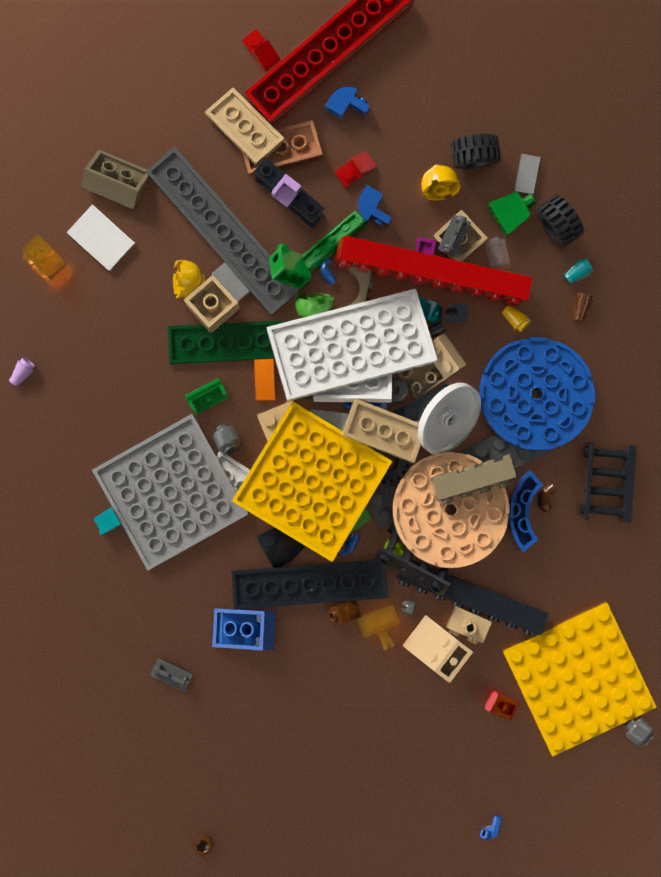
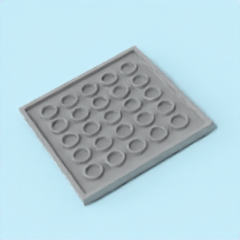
M193 414L92 470L147 571L248 515L247 510L232 502L237 492Z

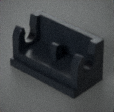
M468 303L449 305L446 312L451 313L445 316L443 325L464 326L467 323Z

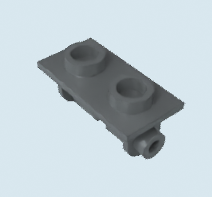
M454 214L438 250L456 257L471 222L462 215L457 216Z
M158 658L150 676L185 692L193 674Z

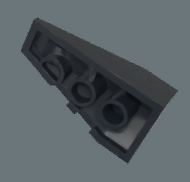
M275 527L256 536L273 568L282 567L291 562L306 547Z

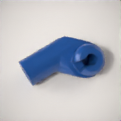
M327 258L319 267L322 276L331 285L337 279L328 267L332 264L330 258Z
M352 533L349 541L344 542L346 549L337 554L343 556L353 553L361 536Z
M494 815L492 825L480 831L481 839L488 841L497 837L500 834L503 818Z

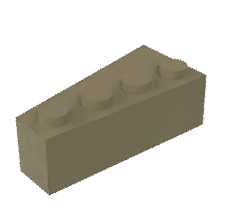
M509 454L503 456L501 461L492 459L482 463L479 467L478 465H472L462 469L463 471L460 472L455 470L432 477L431 482L437 502L442 501L443 504L453 502V498L458 496L464 499L473 496V492L480 491V494L492 491L491 487L498 486L499 489L508 487L510 482L516 478V474Z

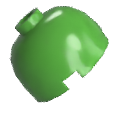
M313 292L309 296H305V293L297 294L295 300L297 313L301 318L331 311L334 306V297L331 298V295Z

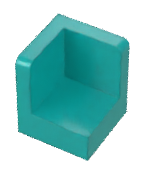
M113 507L94 518L100 530V535H104L122 525Z

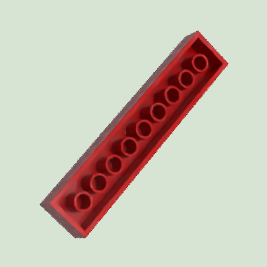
M351 0L245 91L247 100L271 125L274 124L414 3V0Z
M345 235L338 242L334 262L339 264L338 267L345 269L356 267L358 268L357 271L363 273L374 271L377 276L387 277L392 275L399 281H406V279L414 280L413 283L417 285L428 283L432 284V288L436 289L451 288V292L462 294V292H469V296L480 298V296H487V300L495 302L505 300L506 304L513 306L528 300L533 278Z

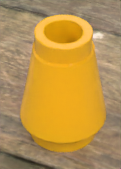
M508 305L502 312L513 328L520 332L531 322L528 319L529 316L511 305Z

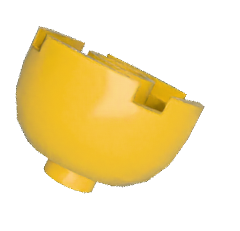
M443 165L431 167L423 175L421 181L423 195L426 196V199L433 201L446 199L445 196L449 194L452 197L461 188L456 172L452 168Z
M176 261L174 268H178L176 273H173L174 294H178L176 298L184 299L205 282V276L201 274L200 268L192 261Z

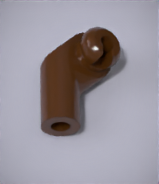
M551 483L538 495V506L543 512L551 510L550 496L557 491Z

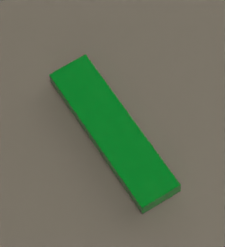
M356 211L351 213L302 255L310 273L337 251L338 242L344 235L353 237L368 225Z

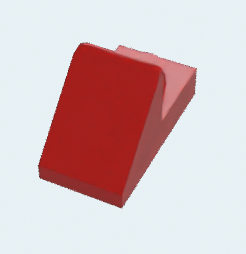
M257 28L242 39V43L265 71L280 60L270 41L266 40Z
M365 151L353 156L347 164L336 170L335 174L346 189L377 166Z
M493 690L484 709L512 720L520 703Z

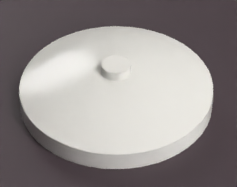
M455 383L441 390L430 401L421 416L418 426V440L424 449L432 454L449 452L468 437L478 420L481 409V398L477 390L466 383Z

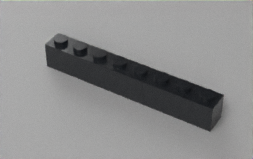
M410 560L411 563L421 567L422 563ZM430 566L427 570L436 576L440 572V570ZM397 573L396 579H399L398 583L406 587H409L410 584L417 587V591L427 594L428 591L435 594L434 598L445 601L447 598L453 601L452 605L462 609L465 605L471 608L470 612L480 616L481 613L489 615L488 619L498 623L499 620L507 622L506 626L516 630L517 627L525 629L524 633L535 637V634L541 635L549 615L547 612L448 573L445 581L449 582L450 585L443 596L400 573Z

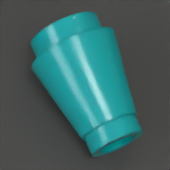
M586 258L583 260L579 259L564 276L572 284L591 275L590 273L594 269Z

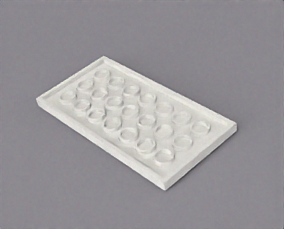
M416 289L267 327L287 402L429 365L438 361Z

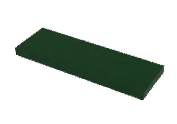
M282 320L223 323L212 333L203 324L167 326L169 364L275 359L267 327L281 324Z

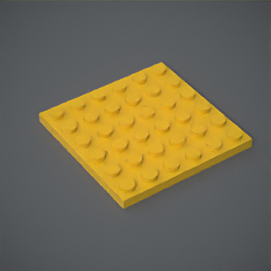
M292 401L232 502L333 562L392 461L362 443L341 436L343 431Z
M607 602L543 631L541 635L537 634L535 637H531L502 651L552 757L656 708L654 700Z

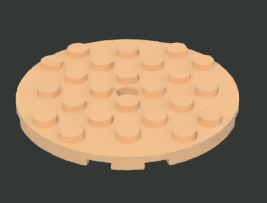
M442 452L430 455L414 464L398 484L393 500V520L396 531L406 548L417 558L428 564L441 568H460L472 565L489 555L505 534L509 517V501L505 488L491 487L492 491L480 494V491L473 492V496L464 499L458 496L453 498V502L446 504L436 500L431 482L432 477L455 470L460 472L463 471L462 469L472 465H478L479 467L483 462L476 457L455 452ZM446 506H455L456 513L448 515L445 512Z

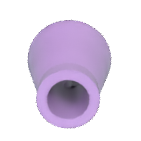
M22 357L21 360L17 361L9 381L19 387L34 372L35 365L30 360Z

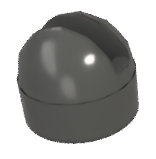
M403 602L402 605L406 606V609L401 608L402 613L413 617L416 602Z

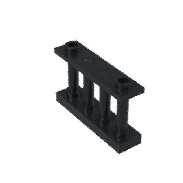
M267 158L253 171L257 175L255 181L270 194L285 175ZM302 188L290 205L286 207L312 230L325 216L322 213L325 208Z
M588 442L587 446L584 447V457H586L583 503H580L579 514L582 515V519H589V514L614 515L620 518V522L631 523L637 446L627 445L622 451L594 449V442ZM593 456L622 458L624 460V468H621V470L593 468ZM592 475L620 477L623 480V487H620V489L591 487ZM590 495L617 496L619 499H622L621 506L618 508L590 506Z
M393 520L387 531L392 534L387 548L381 547L374 560L443 596L450 585L449 582L445 581L449 568H441L438 576L427 571L430 564L423 561L421 567L411 563L410 560L413 554L408 549L403 558L394 554L393 551L400 537Z

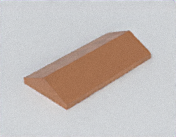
M313 120L276 129L284 137L285 142L266 158L275 166L281 167L323 156ZM243 153L248 174H254L253 171L260 164L256 166Z

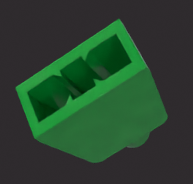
M515 192L488 203L487 208L504 236L507 237L531 216L528 208L535 205L536 201L531 194L522 199L519 193Z
M279 244L276 248L277 250L269 258L272 279L301 289L312 278L302 255L288 249L287 244Z

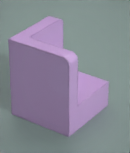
M285 174L271 194L284 206L288 207L301 191V185Z

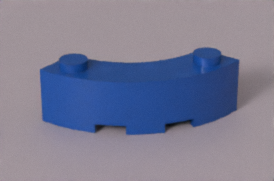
M528 470L519 479L509 500L508 525L512 538L521 552L526 551L538 541L530 524L529 508L533 497L543 484L531 470Z

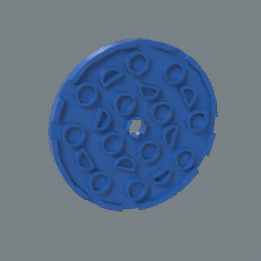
M543 337L516 340L500 349L488 362L479 387L481 410L490 428L505 442L529 451L552 450L573 440L588 423L595 403V387L591 378L592 375L583 359L573 349L559 341L555 342ZM534 389L540 390L542 397L539 399L533 398L532 391Z

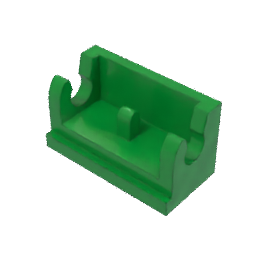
M217 378L185 395V398L195 415H198L228 399L229 395L221 380Z

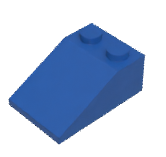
M214 608L212 647L274 650L276 611Z

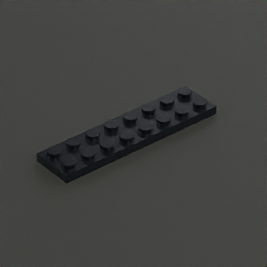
M376 560L231 571L234 609L388 598L386 567Z

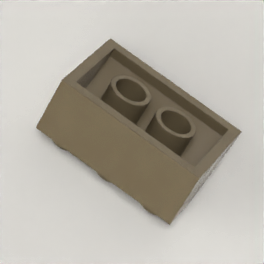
M98 150L84 169L81 187L134 209L143 194L150 176L146 173L147 169Z

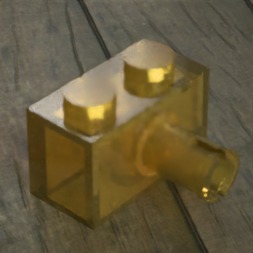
M38 234L21 250L25 254L23 258L30 265L34 263L38 267L36 271L43 278L47 276L51 280L67 265Z
M393 604L357 618L364 638L372 634H378L383 650L389 649L386 640L390 648L395 646L389 629L399 624L400 621Z

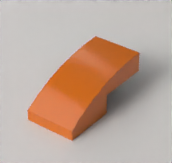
M254 359L256 400H275L274 359Z

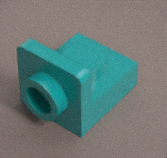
M418 295L425 320L435 325L442 317L443 307Z

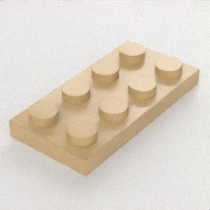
M234 88L230 89L205 111L206 116L256 166L285 142L284 137Z
M354 399L341 436L411 463H415L421 445L418 440L419 423L359 399Z

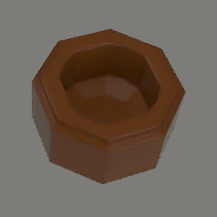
M205 835L197 837L193 845L195 853L201 856L209 854L213 846L211 838Z

